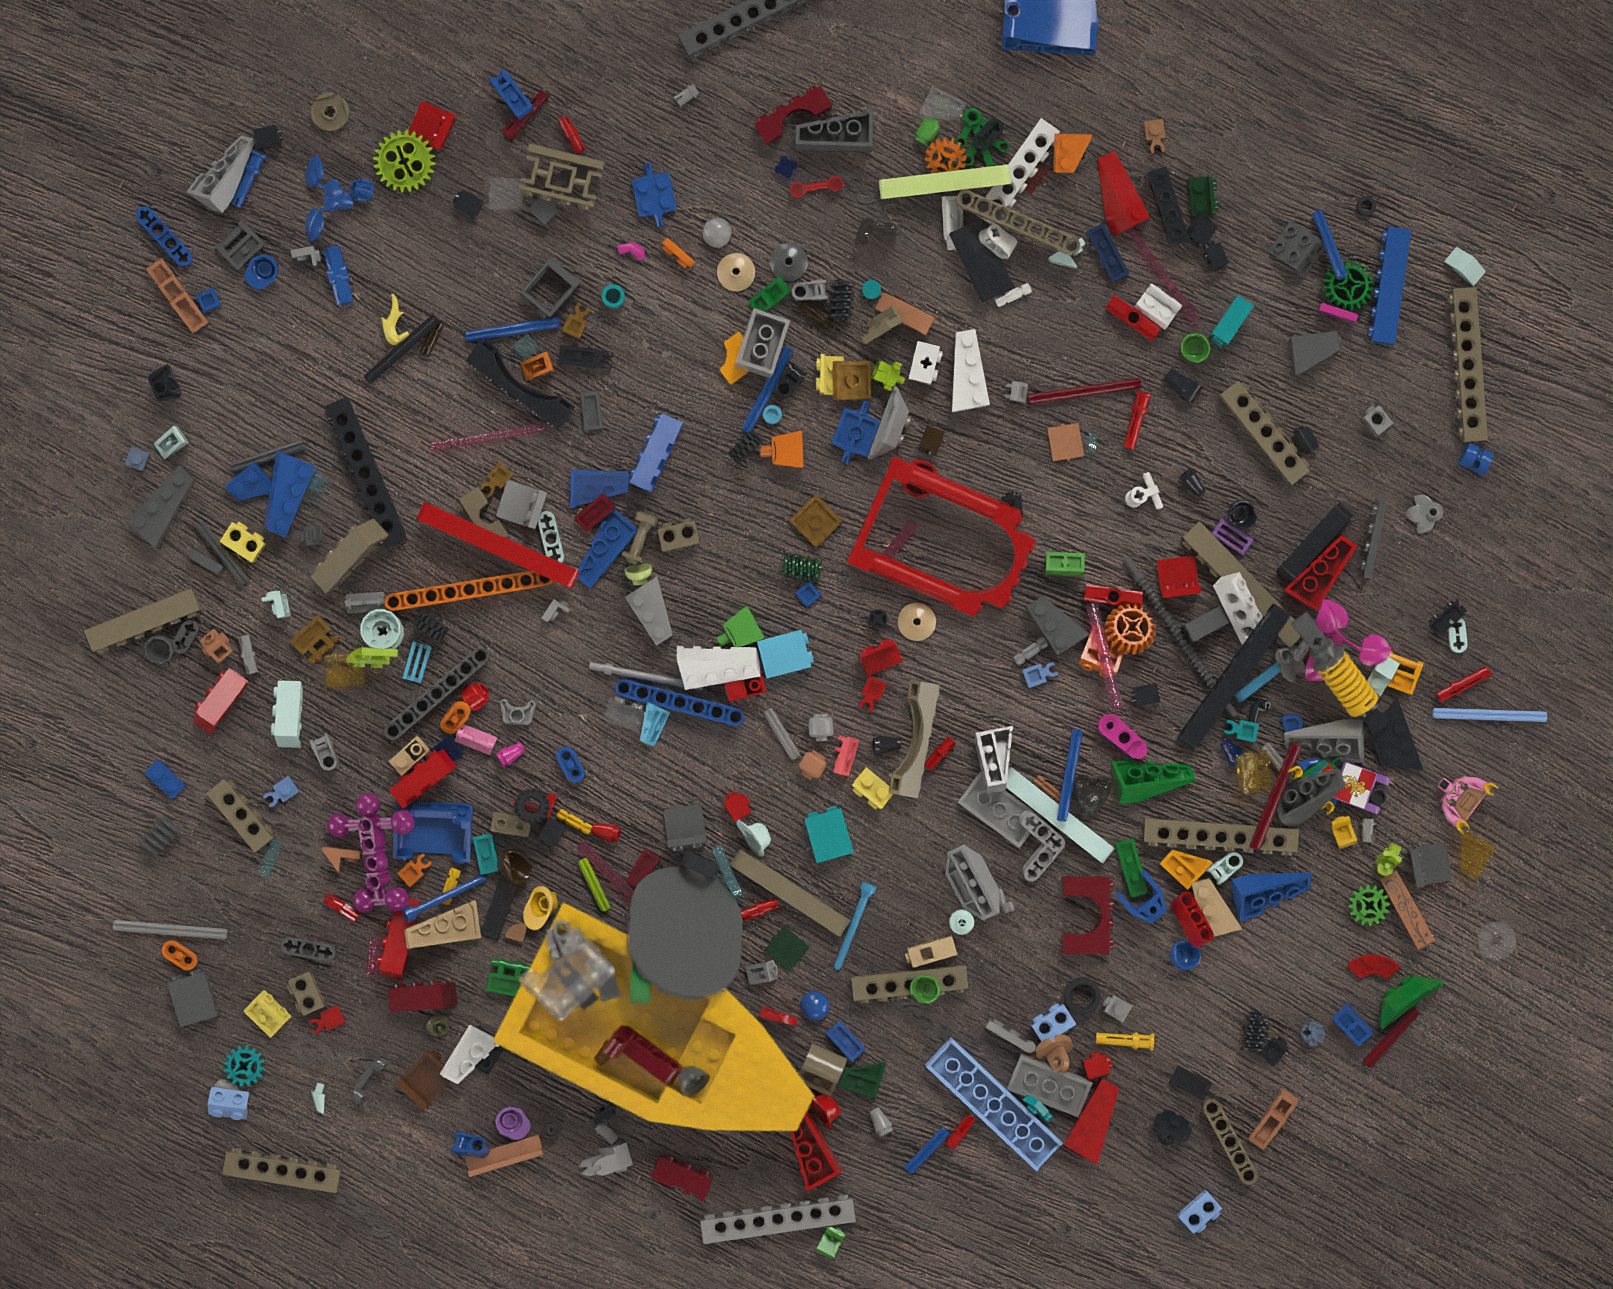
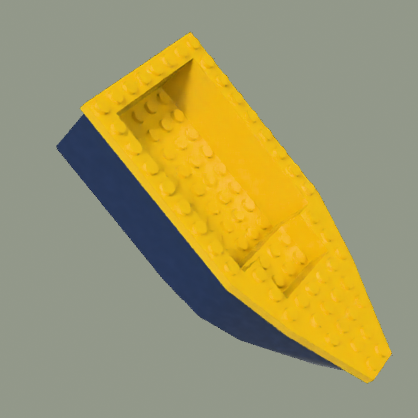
M566 903L562 904L554 922L560 919L567 921L583 948L581 951L577 950L571 953L566 959L574 969H577L599 1000L583 1011L551 968L553 965L558 966L564 976L570 973L561 961L565 957L562 951L559 952L560 960H552V955L548 952L546 936L493 1042L648 1121L706 1130H797L814 1095L762 1024L727 989L717 995L705 997V999L686 1000L667 995L659 991L651 983L650 1003L630 1002L633 960L630 959L628 952V935ZM559 925L556 928V932L559 934H563L567 930L565 925ZM610 958L621 996L602 1002L591 964ZM627 1025L676 1060L682 1066V1069L687 1066L698 1067L707 1072L710 1080L697 1094L683 1095L678 1077L673 1085H665L623 1053L618 1058H611L602 1066L594 1060V1057L606 1039L609 1040L620 1026Z

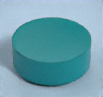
M868 280L862 286V294L867 299H876L881 293V286L875 280Z

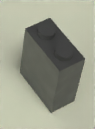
M201 969L189 972L190 976L184 978L182 974L171 977L172 981L167 983L180 1027L220 1015L207 971L201 972Z

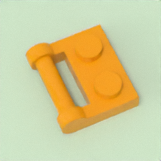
M1391 651L1388 657L1403 666L1414 669L1412 675L1397 669L1387 686L1412 695L1421 673L1423 662L1409 660L1393 654V651Z

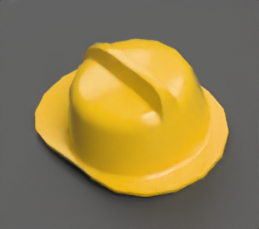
M544 886L534 888L523 911V920L528 928L532 930L542 928L549 916L556 912L558 908L557 893L550 892Z

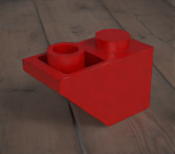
M760 674V677L725 683L729 702L766 692L762 674Z

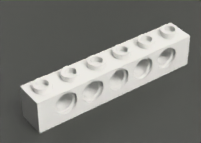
M1041 118L1008 164L1011 184L1006 185H1010L1013 188V192L1007 195L1002 191L1004 185L993 186L985 198L991 201L998 200L1003 206L1011 209L1016 202L1014 199L1017 192L1021 194L1026 188L1027 184L1024 182L1028 177L1033 178L1038 170L1036 165L1039 161L1042 163L1049 155L1047 150L1050 146L1054 147V136L1059 134L1060 131ZM1043 138L1046 141V145L1038 147L1035 140ZM1031 153L1034 155L1035 161L1027 163L1024 156ZM1021 169L1024 172V177L1021 179L1015 178L1013 171ZM981 203L978 210L986 212L988 210L987 204ZM997 211L995 217L998 220H1003L1005 217L1003 215L1004 211ZM979 217L980 219H982L983 221H985V222H986L987 224H989L990 226L993 225V224H995V223H993V222H991V221H988V220H986V219H984V218H982V217Z

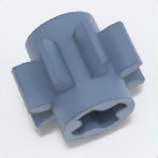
M1311 1021L1309 1026L1304 1025L1301 1032L1304 1039L1303 1042L1309 1043L1310 1046H1316L1317 1042L1322 1043L1325 1032L1322 1029L1323 1025Z

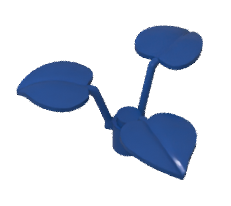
M315 154L307 166L305 179L309 187L313 188L317 184V186L325 189L324 208L319 209V211L316 208H312L306 218V234L311 243H314L323 230L324 219L321 215L323 212L337 211L338 208L349 210L353 205V197L341 188L337 180L330 179L326 186L321 184L323 165L318 155Z

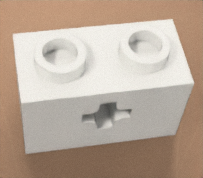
M917 341L908 380L931 385L932 381L936 382L938 370H935L936 362L940 363L942 351H939L940 346ZM925 358L929 359V363H931V366H928L927 369L923 368V364H921V361H924Z

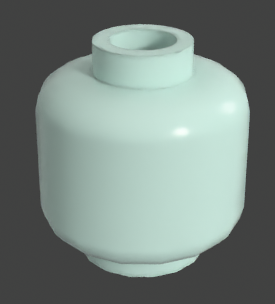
M956 910L949 918L950 928L957 934H967L974 927V918L967 910Z

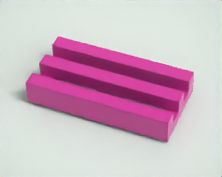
M1324 303L1320 304L1317 310L1318 312L1352 323L1356 322L1358 317L1356 313Z

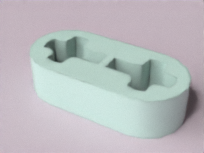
M1462 618L1457 622L1461 623V627H1458V634H1456L1455 628L1451 627L1447 630L1449 647L1455 653H1461L1467 648L1466 626ZM1451 619L1448 620L1450 624L1454 623ZM1456 636H1459V641L1463 642L1460 650L1453 646V643L1457 641Z

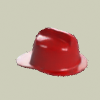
M822 1094L814 1097L809 1105L827 1129L832 1128L831 1122L841 1113L835 1100L828 1095Z

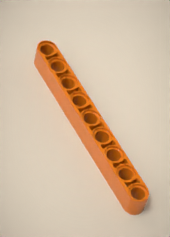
M526 571L392 593L385 598L384 604L391 611H399L551 585L554 580L550 579L549 582L543 583L540 579V574ZM524 575H529L532 579L531 584L528 586H524L521 582ZM506 578H510L513 582L510 589H505L502 585L503 580ZM487 581H491L494 585L491 592H486L483 588L484 583ZM469 584L475 588L472 595H467L464 591L465 587ZM450 587L456 591V595L453 598L446 596V590ZM431 590L437 594L436 600L432 602L427 599V593ZM410 594H416L418 597V601L414 605L408 602ZM392 597H396L399 600V604L395 608L389 605V600Z

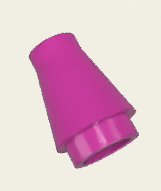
M519 742L500 749L496 753V757L503 767L509 766L525 752V749Z

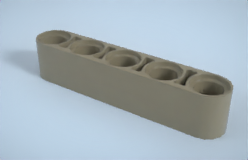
M1213 1098L1206 1099L1202 1104L1203 1112L1236 1173L1246 1185L1254 1184L1258 1177L1257 1172L1221 1105ZM1209 1103L1216 1104V1110L1212 1113L1206 1109ZM1218 1120L1225 1121L1226 1124L1223 1129L1216 1128ZM1227 1137H1234L1235 1142L1232 1146L1225 1145ZM1236 1154H1243L1244 1159L1241 1163L1234 1162ZM1247 1170L1253 1172V1176L1249 1180L1243 1178V1174Z

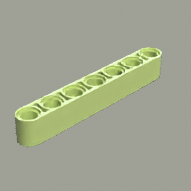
M1009 165L878 180L881 199L1011 184Z

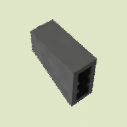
M1337 331L1290 337L1294 376H1298L1339 351V347L1342 346L1341 335H1337Z
M1221 604L1184 623L1182 627L1190 642H1194L1231 621Z

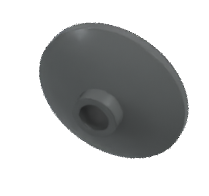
M785 243L779 245L771 254L770 268L776 277L780 276L783 281H795L801 278L807 270V255L796 244ZM787 258L792 259L791 265L785 263Z

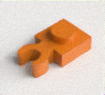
M421 854L418 857L416 864L411 860L397 873L409 887L424 875L421 869L428 868L432 864L431 861L427 864L421 862L425 854Z

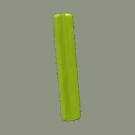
M588 859L580 860L578 864L600 911L604 912L610 909L607 898Z

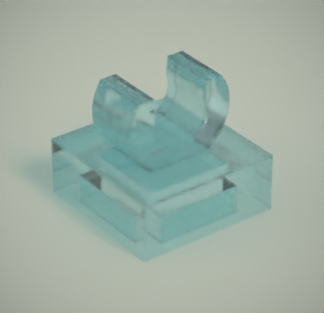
M314 469L307 488L315 493L317 491L323 493L324 491L320 488V485L323 482L329 484V481L325 479L326 476Z

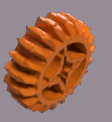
M1128 603L1125 607L1122 605L1118 606L1117 610L1113 609L1111 614L1108 615V621L1105 623V627H1107L1105 634L1109 635L1107 641H1113L1111 647L1118 646V652L1124 649L1125 654H1128L1130 651L1132 655H1135L1137 651L1142 653L1144 649L1150 647L1149 644L1153 643V637L1156 635V632L1153 630L1156 628V625L1151 624L1154 618H1148L1149 611L1146 613L1142 612L1143 607L1137 609L1135 604L1131 608ZM1117 622L1119 623V627L1121 628V634H1119ZM1140 624L1143 627L1144 636L1142 635V631L1139 628ZM1135 625V627L1133 628L1132 631L1129 630V631L1126 633V631L1128 630L1129 627L1132 628V627Z

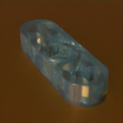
M721 844L713 847L712 851L734 899L742 896L741 888Z

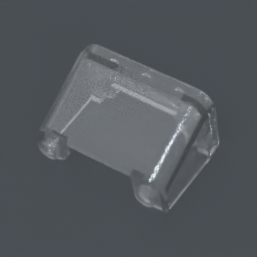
M575 928L566 938V946L570 951L542 976L536 971H528L519 979L527 991L556 1019H563L608 980L614 971L613 965L598 946L578 928Z

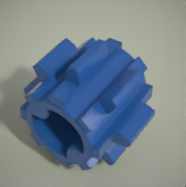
M363 178L353 180L350 196L360 202L371 200L374 187L370 180Z

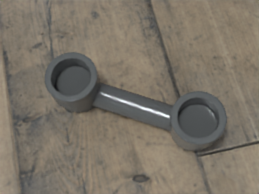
M380 1058L369 1064L354 1086L352 1102L357 1106L366 1094L361 1089L374 1071L377 1073L381 1072L387 1063L386 1059Z

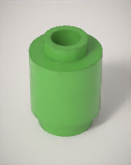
M930 116L928 119L924 118L915 133L917 135L915 139L929 146L941 128L938 126L939 121Z

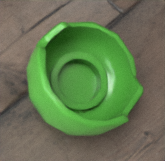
M1190 333L1181 342V352L1187 360L1200 363L1207 359L1210 353V344L1204 335Z
M923 974L914 978L910 984V993L918 1002L930 1004L936 1001L941 994L940 983L932 975Z

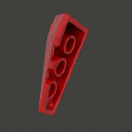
M1115 150L1098 158L1105 220L1113 236L1148 220L1150 217Z

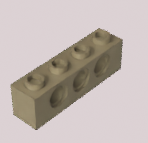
M224 778L206 794L256 853L275 838L273 836L274 831L268 824L264 825L260 820L262 816L256 809L252 810L248 805L250 801L244 794L240 795L236 791L237 785L231 779L228 781L227 778ZM227 794L234 796L235 800L232 805L227 804L225 801ZM239 809H244L247 813L244 820L239 819L237 816ZM251 824L258 825L259 832L257 834L250 832L249 827Z

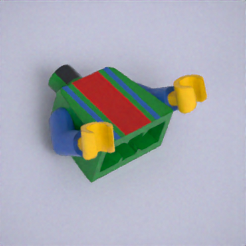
M1338 757L1330 764L1325 759L1311 758L1303 760L1297 766L1289 769L1288 772H1295L1293 780L1301 779L1304 776L1312 777L1322 772L1336 769L1341 770L1344 763ZM1330 799L1320 810L1326 807L1328 809L1327 815H1329L1334 810L1337 799Z

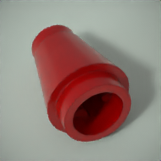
M594 823L591 834L611 843L613 841L618 842L621 827H617V824Z

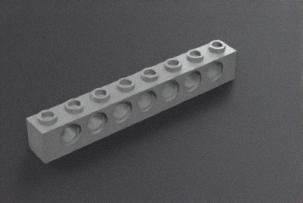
M848 1194L839 1195L837 1199L829 1200V1197L819 1198L818 1202L810 1203V1200L799 1201V1205L792 1206L791 1203H783L778 1208H772V1205L763 1206L758 1211L748 1208L743 1209L742 1213L734 1214V1211L723 1212V1216L715 1217V1214L704 1215L703 1219H700L703 1244L856 1222L853 1198L848 1197ZM831 1206H838L840 1208L839 1214L832 1215L829 1212ZM814 1208H818L821 1211V1215L817 1218L812 1217L810 1214ZM794 1211H799L802 1213V1218L794 1220L791 1214ZM775 1214H781L783 1221L775 1223L772 1217ZM755 1217H762L764 1224L756 1226L753 1222ZM736 1220H743L745 1226L742 1229L736 1228L734 1225ZM718 1222H723L726 1225V1229L720 1232L715 1228V1225Z

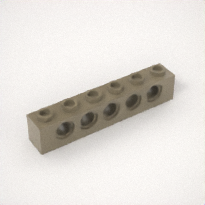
M1238 380L1220 394L1219 397L1290 486L1310 471L1308 469L1310 465L1303 457L1299 458L1296 454L1297 448L1292 442L1288 443L1284 439L1286 435L1280 427L1276 428L1272 422L1274 420L1268 412L1264 413L1262 411L1260 401L1256 397L1252 398L1248 393L1250 391L1248 386L1244 382L1240 383ZM1239 397H1244L1247 400L1245 407H1240L1237 404ZM1251 412L1258 414L1259 419L1257 422L1250 421L1249 414ZM1263 427L1270 429L1271 434L1269 437L1262 436L1261 429ZM1275 442L1282 444L1283 448L1279 453L1273 450ZM1287 457L1294 459V466L1292 468L1285 465Z
M966 965L852 976L853 999L858 1001V1004L869 1003V999L876 998L877 1002L888 1001V997L895 996L896 1000L907 999V995H911L910 990L905 988V982L909 979L914 980V978L923 974L932 975L939 981L940 995H945V991L953 990V993H964V989H968ZM946 975H950L954 979L953 983L949 986L943 984V978ZM887 982H894L896 989L892 992L885 989ZM868 984H875L877 991L873 994L866 991Z
M232 1148L226 1152L222 1175L337 1193L342 1168H337L338 1165L333 1163H326V1166L318 1165L319 1162L315 1160H307L306 1163L300 1162V1158L296 1157L282 1159L281 1155L278 1154L263 1156L262 1152L259 1151L245 1153L243 1149ZM247 1159L249 1161V1168L241 1167L240 1160ZM266 1162L268 1164V1171H261L259 1163ZM278 1166H286L287 1174H280ZM297 1169H305L306 1177H299ZM316 1172H324L325 1180H318Z

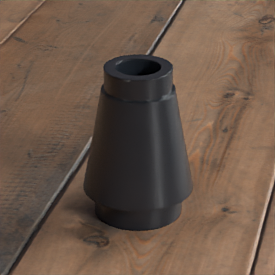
M1190 468L1180 475V483L1194 495L1200 497L1205 493L1206 489L1196 471Z
M880 735L873 737V752L883 754L900 750L901 739Z

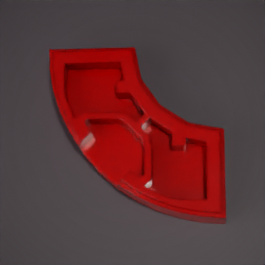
M1377 954L1363 955L1346 964L1359 979L1370 974L1381 975L1385 979H1389L1401 967L1394 960Z

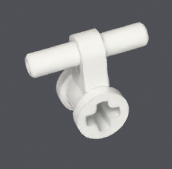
M1149 472L1143 474L1147 489L1135 487L1125 496L1126 504L1133 508L1144 503L1148 497L1152 498L1157 510L1163 508L1158 494L1160 493L1159 489L1154 484Z

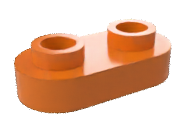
M665 238L662 242L664 245L662 249L670 256L674 254L679 258L677 262L683 268L687 266L691 268L695 261L669 238Z
M462 701L455 702L443 716L440 723L441 729L448 734L456 733L469 718L470 706Z
M170 940L162 946L163 956L183 970H191L196 967L198 963L197 955L179 942ZM170 946L175 947V953H170ZM186 957H190L192 959V962L190 964H187L185 962Z

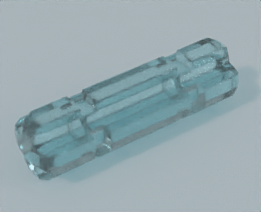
M271 840L269 845L271 848H268L263 860L264 866L261 865L259 873L264 876H270L271 866H274L279 854L277 851L282 846V842L279 840Z

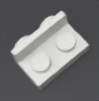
M1150 284L1134 308L1165 330L1182 305L1160 288Z

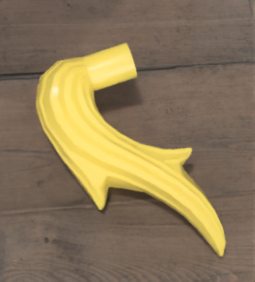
M391 293V313L387 319L381 318L387 342L391 345H398L409 333L406 331L398 335L396 332L397 320L403 312L399 311L397 298Z

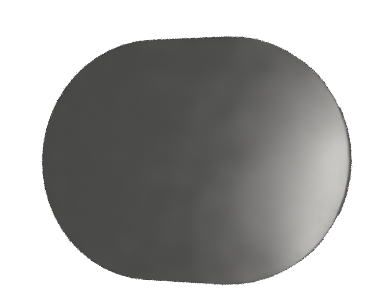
M668 867L656 870L640 881L630 901L627 936L630 959L633 960L638 973L646 981L651 982L659 991L667 995L686 1000H700L717 995L731 984L740 967L743 925L739 906L732 894L714 878H709L685 867Z

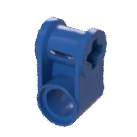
M461 1132L455 1133L456 1139L454 1147L451 1148L452 1153L476 1158H485L489 1154L490 1147L482 1137ZM479 1144H483L482 1149L476 1151V1147Z

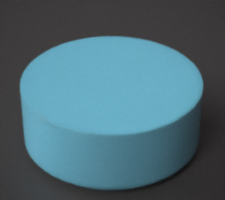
M769 405L764 409L763 419L768 424H776L781 420L782 412L778 406Z

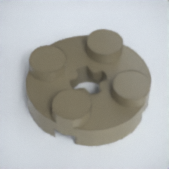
M328 92L319 95L315 99L311 107V117L321 130L328 132L337 131L348 123L350 109L346 100L340 95ZM328 107H331L332 110L335 109L336 112L333 113V117L325 115Z

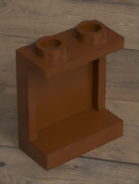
M430 1049L395 1083L422 1110L451 1082L440 1075L445 1066L440 1060L442 1057L435 1050L431 1051Z

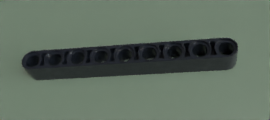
M1275 603L1269 607L1177 736L1178 742L1192 751L1198 747L1285 626L1291 615L1289 612Z

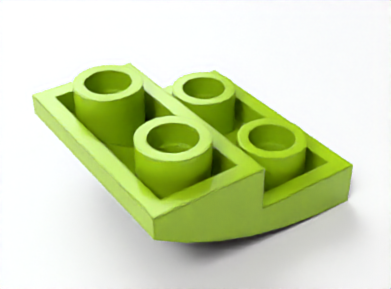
M358 648L348 656L347 663H353V667H365V664H371V668H383V665H390L391 657H398V649Z

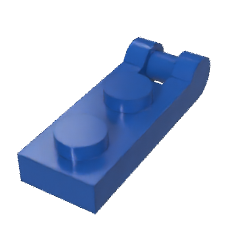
M503 69L500 71L501 74L495 78L492 77L489 81L520 120L535 108L507 71ZM504 80L507 81V82H505L503 85L500 86V83H501V82H503Z

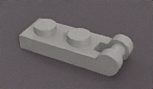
M996 1019L987 1021L985 1027L1028 1053L1035 1051L1036 1046L1032 1040L1024 1041L1019 1038L1020 1033L1013 1029H1010V1031L1004 1029V1024Z

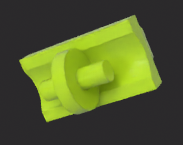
M1391 843L1376 858L1374 863L1377 864V871L1381 876L1391 875L1394 868L1401 863L1402 857L1399 856L1400 846Z

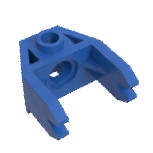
M1144 870L1141 874L1149 882L1153 891V895L1139 907H1135L1129 904L1120 892H1117L1115 895L1132 915L1153 923L1167 910L1162 890ZM1155 906V912L1150 913V908Z

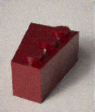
M441 980L430 981L429 984L424 985L423 982H414L412 986H406V983L394 984V988L388 989L390 1012L441 1009L457 1005L456 982L441 983Z

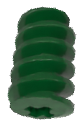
M785 553L782 572H784L787 578L792 573L794 579L799 574L801 580H803L805 575H807L809 581L814 576L815 581L818 582L821 574L822 560L819 563L818 558L815 557L813 562H811L810 556H807L806 560L803 561L802 555L796 560L795 554H792L790 559H788L787 553Z

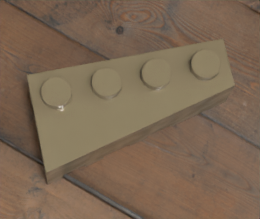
M371 519L359 526H352L347 531L349 535L346 538L340 539L336 544L338 547L335 550H331L325 556L326 560L314 568L315 573L311 578L325 593L336 589L352 573L350 569H355L364 561L362 557L367 556L378 547L375 543L385 540L389 536L375 519Z

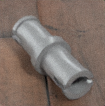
M250 635L237 637L242 653L240 658H243L246 675L258 672L254 658L256 654L252 650Z

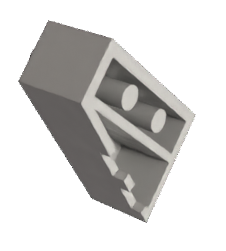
M1013 726L975 733L974 741L987 794L1006 790Z

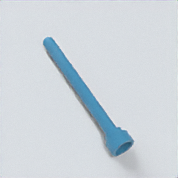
M862 882L860 887L862 895L835 961L834 968L836 970L841 969L868 898L876 891L877 887L867 882Z

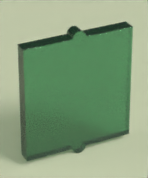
M783 926L776 936H772V941L764 950L790 971L798 961L802 960L801 957L810 947L787 927Z

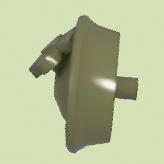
M435 1015L428 1020L426 1028L430 1034L442 1036L448 1031L450 1022L444 1015Z

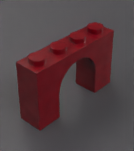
M1062 876L1063 896L1090 897L1097 902L1101 912L1100 921L1092 931L1087 933H1062L1063 954H1110V949H1113V938H1110V930H1113V919H1110V911H1113V900H1110V892H1113V880H1110L1109 876Z

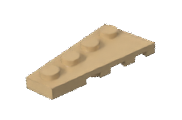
M476 900L404 929L407 949L481 938Z

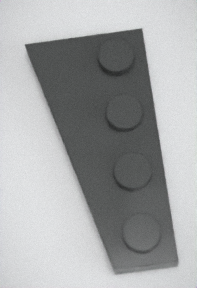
M1377 495L1372 508V521L1368 527L1369 538L1364 545L1365 560H1361L1360 571H1362L1363 577L1370 579L1387 507L1385 498Z

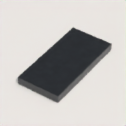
M980 219L949 233V236L983 303L1015 287L1001 258L980 242L979 233L986 228L983 220Z

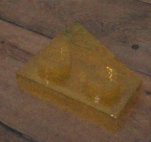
M1463 829L1460 871L1478 880L1496 847Z

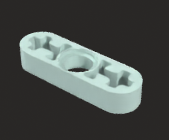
M544 511L540 513L538 524L545 554L547 557L553 556L552 550L548 551L547 547L559 545V549L555 550L557 554L561 555L558 561L563 563L564 553L555 516L549 511ZM545 514L552 518L549 521L550 528L554 526L555 530L543 532V528L547 529L546 524L541 522ZM554 533L557 539L554 544L546 542L547 534Z

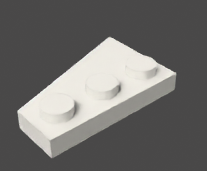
M469 1025L440 1075L458 1084L475 1069V1065L482 1058L485 1059L490 1055L489 1052L495 1046H499V1044L493 1042L495 1037Z

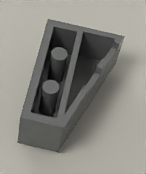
M1043 596L1026 606L1056 655H1059L1090 635Z

